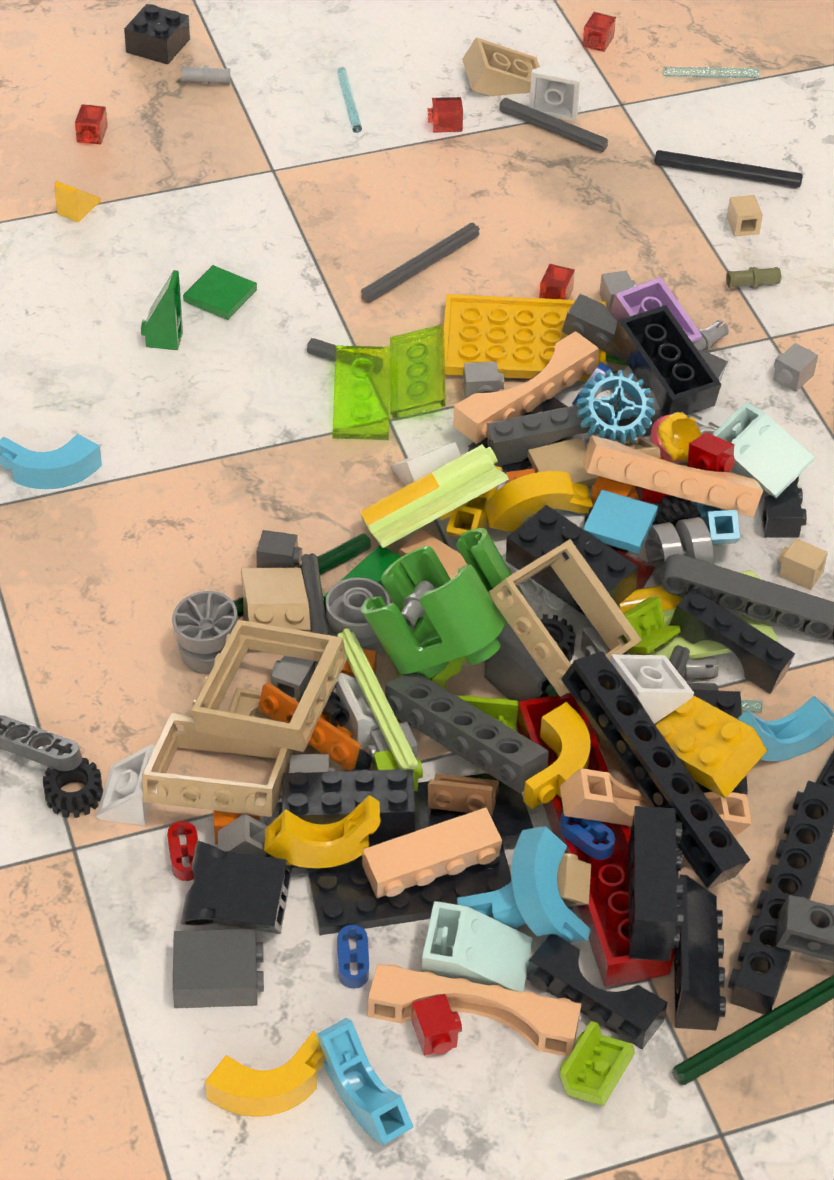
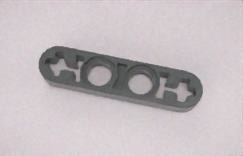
M0 715V749L59 771L73 770L82 763L83 758L77 742ZM49 745V746H47V747H45V748L38 749V748L41 747V746Z

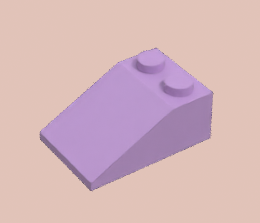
M661 277L615 294L610 314L617 321L666 305L692 343L702 339L701 333Z

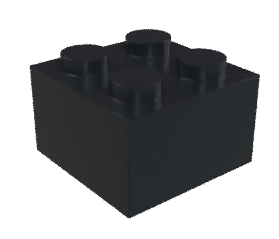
M146 4L124 28L126 53L169 64L190 40L189 15L153 4Z

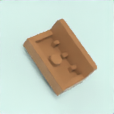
M436 773L434 780L431 779L428 783V808L465 813L487 808L492 816L499 793V781Z

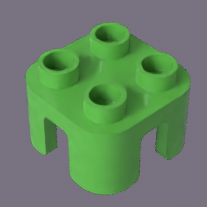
M477 528L461 534L456 546L467 565L459 568L458 574L452 580L435 551L429 546H424L405 554L392 563L381 577L382 584L394 603L387 606L381 596L364 601L361 606V612L398 673L411 674L417 672L430 679L443 671L449 664V661L465 657L468 664H478L489 659L499 650L501 644L497 637L509 623L494 604L488 592L511 576L512 573L486 529ZM428 581L435 589L426 591L422 595L420 603L426 613L418 618L411 630L401 613L403 602L408 595L413 593L418 582ZM516 586V587L518 588V590L520 591V593L522 594V591H521L520 587H519V586Z

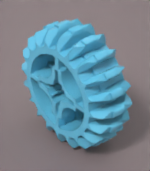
M609 369L606 371L605 377L598 373L595 375V381L589 379L586 382L587 388L581 389L579 395L582 398L577 400L576 405L581 408L577 412V417L584 418L581 422V427H590L588 431L589 437L596 433L599 435L598 437L612 441L618 440L619 443L625 445L626 438L631 443H634L637 435L640 437L645 435V428H650L652 424L650 418L654 416L655 410L650 408L654 404V398H648L651 392L650 388L641 389L644 383L643 379L634 382L633 373H630L626 378L623 377L622 369L618 370L616 376ZM613 390V394L609 397L595 398L603 391ZM624 393L628 394L634 401L628 400ZM615 399H617L616 405L617 409L619 410L616 417L613 406ZM597 414L604 416L607 419L608 424L603 422L597 416ZM637 418L629 425L618 427V423L622 419Z

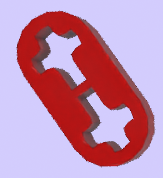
M178 821L169 827L167 833L173 875L177 879L190 881L194 879L191 866L196 841L198 840L197 830L190 822ZM179 835H185L187 844L180 845ZM182 857L189 858L190 867L183 866Z

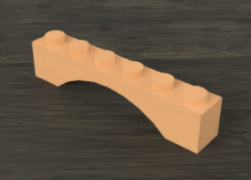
M575 331L556 343L555 351L549 364L533 379L504 391L474 393L454 406L453 427L475 444L487 438V423L516 418L531 412L536 406L547 399L553 398L557 393L572 386L582 377L593 373L598 365L599 348Z
M591 435L583 459V465L587 473L724 510H737V513L754 517L763 492L756 479L730 472L706 471L678 465L647 455L619 442Z
M580 768L560 785L564 816L631 826L634 806L649 807L638 790L621 784L608 772ZM713 791L704 793L734 837L752 824L746 794L731 792L725 799Z
M377 964L368 996V1017L402 1024L412 1018V1002L446 994L452 1012L472 1013L494 1019L526 1038L537 1051L569 1057L574 1049L581 1010L580 1003L572 1002L566 998L555 999L539 996L530 991L519 992L504 989L499 985L473 983L464 978L453 979L438 976L429 971L418 972L403 969L398 965L387 966Z

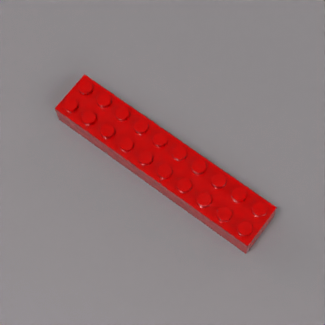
M566 693L561 697L559 695L555 697L548 696L518 702L516 724L518 732L548 750V767L558 759V756L540 738L542 717L567 702L581 716L589 731L590 755L588 769L609 773L591 722L571 693ZM556 794L551 801L543 804L551 830L567 845L564 853L577 855L579 861L591 864L589 904L577 907L582 921L591 929L588 939L604 987L670 975L674 956L673 949L670 961L629 959V826L602 822L615 835L614 852L607 859H593L561 834L559 827L563 804L562 798Z

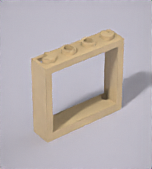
M571 539L512 574L488 592L494 604L560 697L569 692L561 678L571 666V663L516 586L551 565L611 650L605 654L608 659H610L611 654L622 655L642 641ZM564 551L569 557L568 560H565V558L562 555ZM623 634H624V636L626 637V639L629 641V642L626 643V644L624 643V641H623V640L621 639V637H620V636H622Z
M238 620L231 634H227L225 646L221 654H217L210 675L205 677L198 698L193 700L191 717L194 719L196 731L304 752L347 660L343 638ZM248 649L318 661V665L290 723L218 710Z
M171 713L142 774L143 802L272 817L283 788V773L289 772L290 754H295V750L197 732L191 715ZM176 725H184V731H177ZM177 748L277 759L267 785L166 773ZM257 792L266 793L264 797L257 796Z

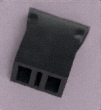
M197 840L191 866L194 873V883L186 894L180 924L197 926L219 923L221 925L281 934L293 870L286 859L231 851L225 852L215 846Z

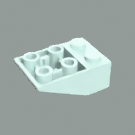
M745 402L712 434L735 444V463L731 471L741 476L756 479L761 488L775 498L815 460V456L768 414L748 402Z
M434 901L422 955L421 972L429 971L438 976L453 979L464 978L473 983L499 985L504 989L523 992L533 937L470 907Z

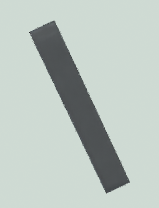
M673 554L667 557L661 584L666 592L684 598L693 588L731 613L834 644L833 601L685 555Z

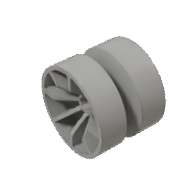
M700 517L679 520L675 527L670 522L651 525L645 539V550L649 570L657 586L662 584L665 561L670 555L681 554L714 564L711 537L705 522Z
M349 578L335 584L329 590L326 597V620L329 635L337 637L343 629L348 628L350 632L355 633L363 649L376 650L377 655L381 653L384 648L361 612V606L366 599L381 596L388 606L390 604V596L386 589L378 582L367 578Z
M216 591L193 593L184 598L173 612L172 622L181 658L187 667L196 672L211 673L217 654H221L225 646L227 634H231L239 620L234 602L225 594Z

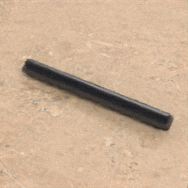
M662 150L656 151L654 159L656 165L795 188L801 187L803 174L798 172Z

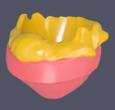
M683 412L660 417L654 422L651 429V440L653 444L660 448V456L672 463L688 462L689 443L702 435L701 431H699V426L696 425V420L688 418Z

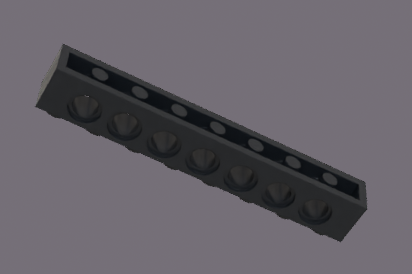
M601 651L574 660L561 678L562 682L649 807L675 808L676 822L682 823L681 842L678 843V848L682 850V854L702 883L709 889L736 877L751 859L604 652Z
M809 780L804 792L798 791L792 807L793 810L797 811L796 815L788 816L784 828V834L788 835L787 840L780 839L775 853V858L779 859L778 865L771 864L766 878V883L770 884L769 890L762 889L756 909L761 910L759 917L753 915L749 924L747 935L752 936L750 943L743 941L737 960L742 962L740 970L733 969L728 983V988L733 990L732 1004L761 1014H766L773 1009L792 954L791 950L776 947L778 923L776 919H778V912L789 895L811 899L834 832V788Z

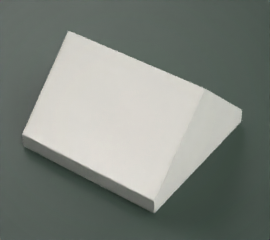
M563 60L533 69L529 107L559 119L576 122L581 79Z
M456 442L435 446L392 464L391 469L407 486L461 455Z
M611 654L610 662L654 724L692 699L694 695L692 689L666 656Z
M340 673L336 682V694L340 698L341 705L350 714L346 726L354 734L353 739L360 744V749H363L371 744V731L380 729L356 678Z
M153 744L111 766L96 814L98 819L140 826L146 825L152 803L143 802L142 774L155 748Z

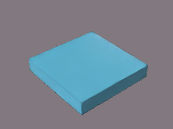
M601 490L583 530L604 544L639 554L656 517L658 506Z

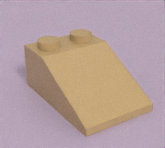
M477 37L462 59L472 90L476 93H484L490 96L530 93L532 70L540 67L537 57Z
M241 568L244 621L307 632L311 631L309 603L301 568Z

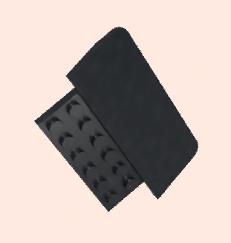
M488 773L463 776L480 779L498 780ZM429 781L418 783V791H414L415 831L468 814L465 812L428 808ZM499 781V793L491 818L502 839L500 856L488 864L481 865L478 863L466 867L459 874H446L435 878L430 884L424 886L414 885L404 889L403 892L396 896H383L380 898H376L362 866L363 855L348 863L329 868H305L291 865L293 868L291 876L308 874L319 935L339 933L347 925H358L363 929L427 920L431 918L434 901L458 905L457 898L492 892L508 885L512 880L503 845L517 843L522 830L531 829L534 826L526 804L523 801L522 793ZM282 802L276 804L272 817L264 816L265 825L269 826L282 813ZM369 843V847L380 843Z

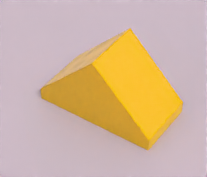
M55 181L57 214L79 223L101 200L100 197Z

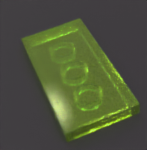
M442 325L390 337V413L392 418L396 419L445 407V346Z
M336 345L333 439L389 440L391 347Z

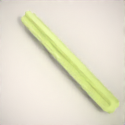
M348 628L343 629L337 637H342L344 640L347 661L399 769H416L418 762L355 633L350 632Z

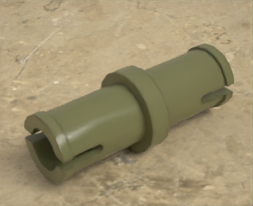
M750 267L748 270L727 271L726 284L729 288L739 286L757 288L759 285L779 284L781 282V270L778 267L767 269Z

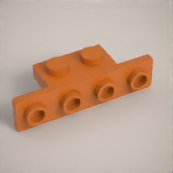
M266 683L262 687L258 709L274 721L290 723L299 702L272 684ZM322 713L308 744L323 754H329L331 760L347 771L355 768L360 744L353 739L354 734L343 726L340 727L339 724L338 727H335L328 717Z

